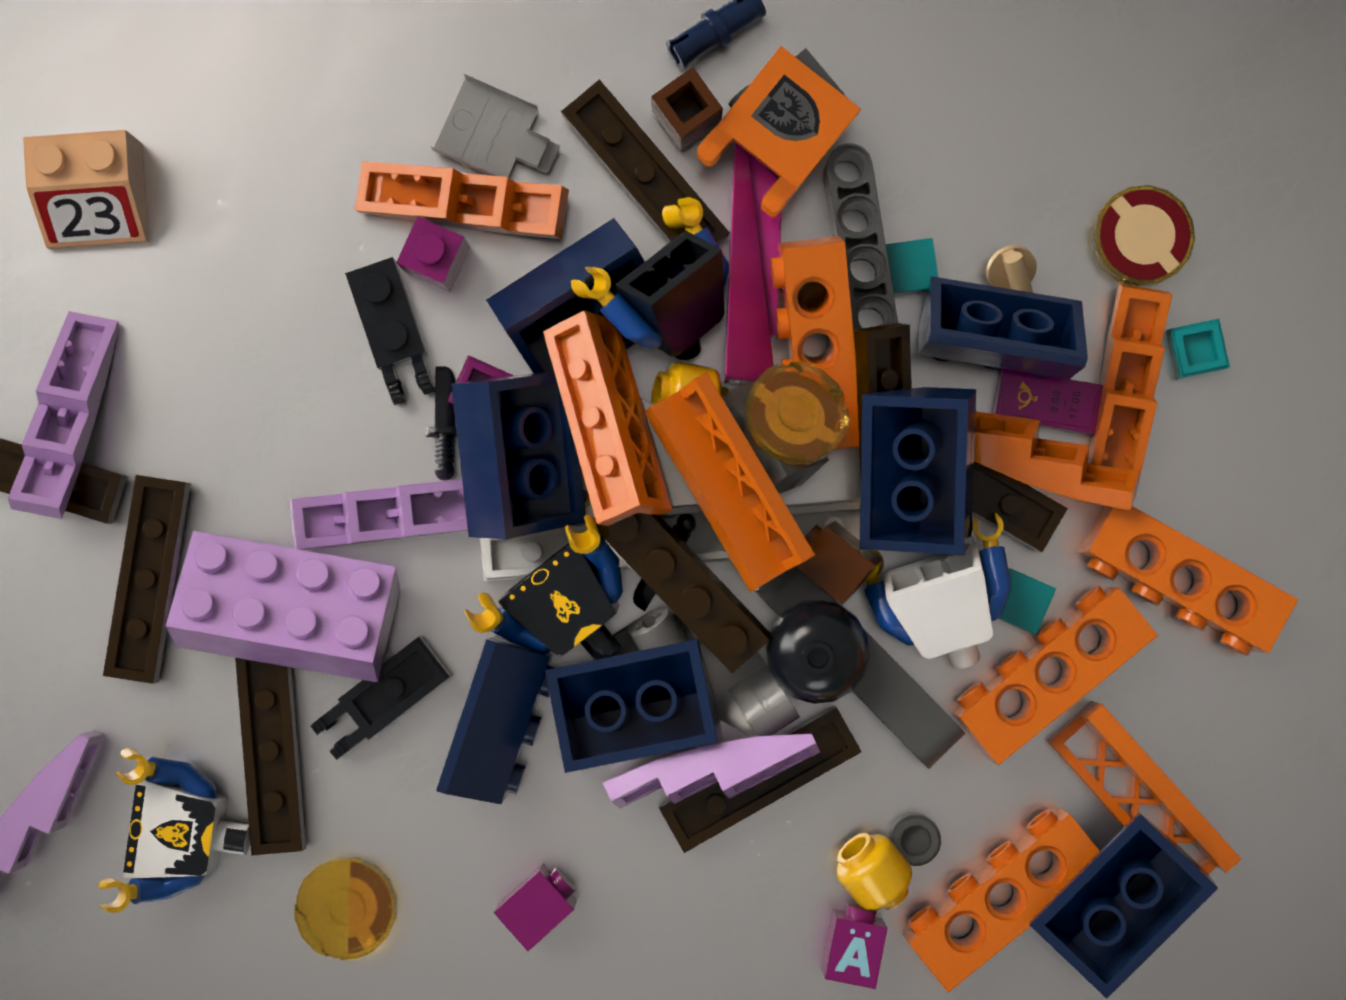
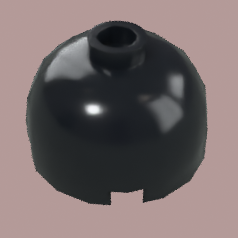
M824 600L801 601L785 610L772 626L770 631L771 639L766 646L768 668L778 686L793 698L812 704L834 702L851 693L865 676L870 658L868 636L857 616L843 605Z

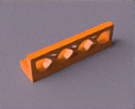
M582 311L543 331L596 523L609 526L636 513L661 516L673 511L622 334L606 317L588 311Z
M707 372L694 378L680 391L652 405L644 412L750 592L815 556V553Z
M1090 701L1047 740L1049 745L1123 827L1139 813V804L1158 805L1165 812L1164 833L1175 843L1193 844L1205 857L1199 865L1208 874L1215 868L1227 873L1241 860L1238 854L1103 704ZM1084 725L1097 737L1096 759L1076 758L1064 744ZM1106 748L1117 760H1105ZM1084 765L1096 766V778ZM1105 766L1124 767L1130 773V797L1111 796L1104 789ZM1140 786L1148 793V795L1151 798L1139 797ZM1118 803L1130 804V814L1128 815ZM1174 823L1185 836L1174 835Z

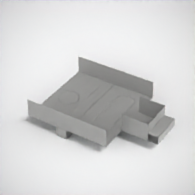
M464 74L465 80L434 148L431 147L432 150L460 162L463 166L474 168L487 175L508 177L516 160L548 174L560 145L551 142L547 137L529 130L538 112L537 106Z

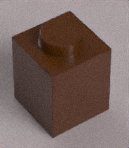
M694 67L651 96L653 114L680 151L715 128L722 120L723 107Z
M833 521L826 525L824 529L816 524L808 532L805 538L815 556L796 567L843 605L855 594L882 559L872 550L859 549L860 540L838 522Z

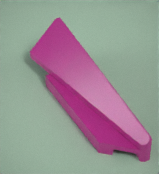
M734 142L725 384H747L775 375L771 338H776L777 336L776 309H778L779 288L774 289L770 258L779 257L778 243H781L782 211L777 217L772 218L762 211L760 207L763 197L778 179L764 164L736 142Z

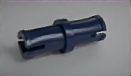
M730 0L715 11L709 8L701 13L700 21L676 37L667 40L666 47L676 64H679L681 69H685L690 63L714 47L724 48L732 41L731 36L766 15L765 6L762 0Z

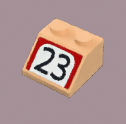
M126 130L23 137L26 189L46 248L58 249L149 242L143 143Z

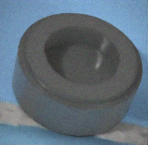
M904 814L896 819L890 828L888 838L909 861L911 866H921L929 863L940 850V831L935 823L923 814Z

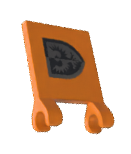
M780 46L723 119L698 146L697 158L705 166L711 168L718 162L731 142L735 141L780 177L765 194L760 207L767 215L775 218L781 213L799 187L860 113L861 108Z

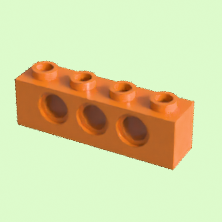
M840 236L778 243L779 257L770 258L774 289H783L784 308L776 309V323L779 340L788 339L790 358L781 359L782 374H798L818 384L832 386L834 388L832 401L838 414V431L834 442L828 450L859 447L856 353L845 241ZM808 282H818L824 287L822 300L812 307L800 305L797 299L800 288ZM815 333L827 335L829 345L822 355L810 357L803 353V344L810 335Z
M1103 506L1078 553L1090 559L1087 567L1112 581L1115 580L1117 575L1135 584L1131 592L1156 606H1159L1161 600L1179 609L1175 616L1176 618L1200 631H1203L1206 625L1223 634L1220 640L1223 645L1244 656H1248L1251 650L1269 654L1298 602L1297 598L1132 506L1131 511ZM1137 541L1146 544L1150 552L1149 562L1142 569L1136 568L1131 563L1129 557L1130 549ZM1182 566L1189 568L1194 576V584L1186 594L1179 592L1174 583L1175 574ZM1230 591L1237 598L1238 609L1233 617L1226 619L1220 612L1219 602L1221 597Z
M1097 586L1087 592L1075 603L1079 609L1078 612L1065 622L1061 618H1057L1049 623L1036 635V638L1040 641L1025 655L1021 650H1018L1008 656L996 668L1000 672L999 676L986 686L982 682L976 683L957 699L961 706L952 714L990 761L999 766L1158 637L1157 633L1119 587H1107L1105 590H1102L1100 586ZM1094 625L1100 632L1101 642L1095 651L1086 653L1080 646L1079 636L1085 627ZM1055 657L1061 664L1062 674L1057 682L1046 685L1039 675L1040 666L1047 658ZM1017 689L1022 695V708L1016 715L1005 717L1000 710V699L1006 691Z
M1059 808L1053 813L1051 809H1047L1037 815L1026 827L1029 831L1028 834L1015 844L1007 841L1000 845L988 856L987 861L989 865L976 876L968 873L959 878L947 890L950 897L935 909L931 905L922 908L908 921L907 925L910 929L903 934L905 939L948 993L1030 927L1029 922L1100 852L1071 814ZM1039 851H1050L1053 859L1051 868L1042 875L1032 874L1030 871L1032 857ZM1000 883L1011 884L1013 896L1010 902L1001 907L992 906L990 904L992 889ZM962 915L973 917L974 927L968 936L960 939L950 936L949 928L955 918Z

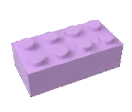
M193 531L165 627L178 648L378 683L400 591L396 566Z

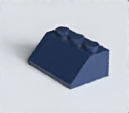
M613 218L486 299V301L533 374L554 372L543 331L582 311L604 316L600 312V309L603 307L597 299L578 297L571 288V281L580 280L591 291L594 287V278L586 271L585 267L604 269L610 276V291L615 296L618 293L615 284L645 261L636 245L615 218ZM622 335L626 349L635 344Z
M931 276L919 323L918 355L930 356L935 360L944 362L954 360L979 364L992 370L1003 368L1028 372L1041 378L1058 377L1070 379L1085 368L1088 360L1082 301Z
M555 373L524 374L451 383L468 536L474 538L511 539L558 529L567 525L572 526L586 523L584 519L586 511L581 466Z
M920 387L871 392L862 395L859 549L964 556L972 541L976 389Z
M498 636L486 639L436 789L437 792L495 804H502L506 799L507 793L517 795L526 769V765L519 764L518 760L524 744L533 746L541 724L542 717L534 715L540 695L548 698L550 696L545 670L555 668L550 666L553 654H542L511 643Z
M698 639L545 670L565 773L723 741L714 691Z
M1138 813L1029 922V925L1107 999L1218 887L1210 875L1178 844L1141 813Z

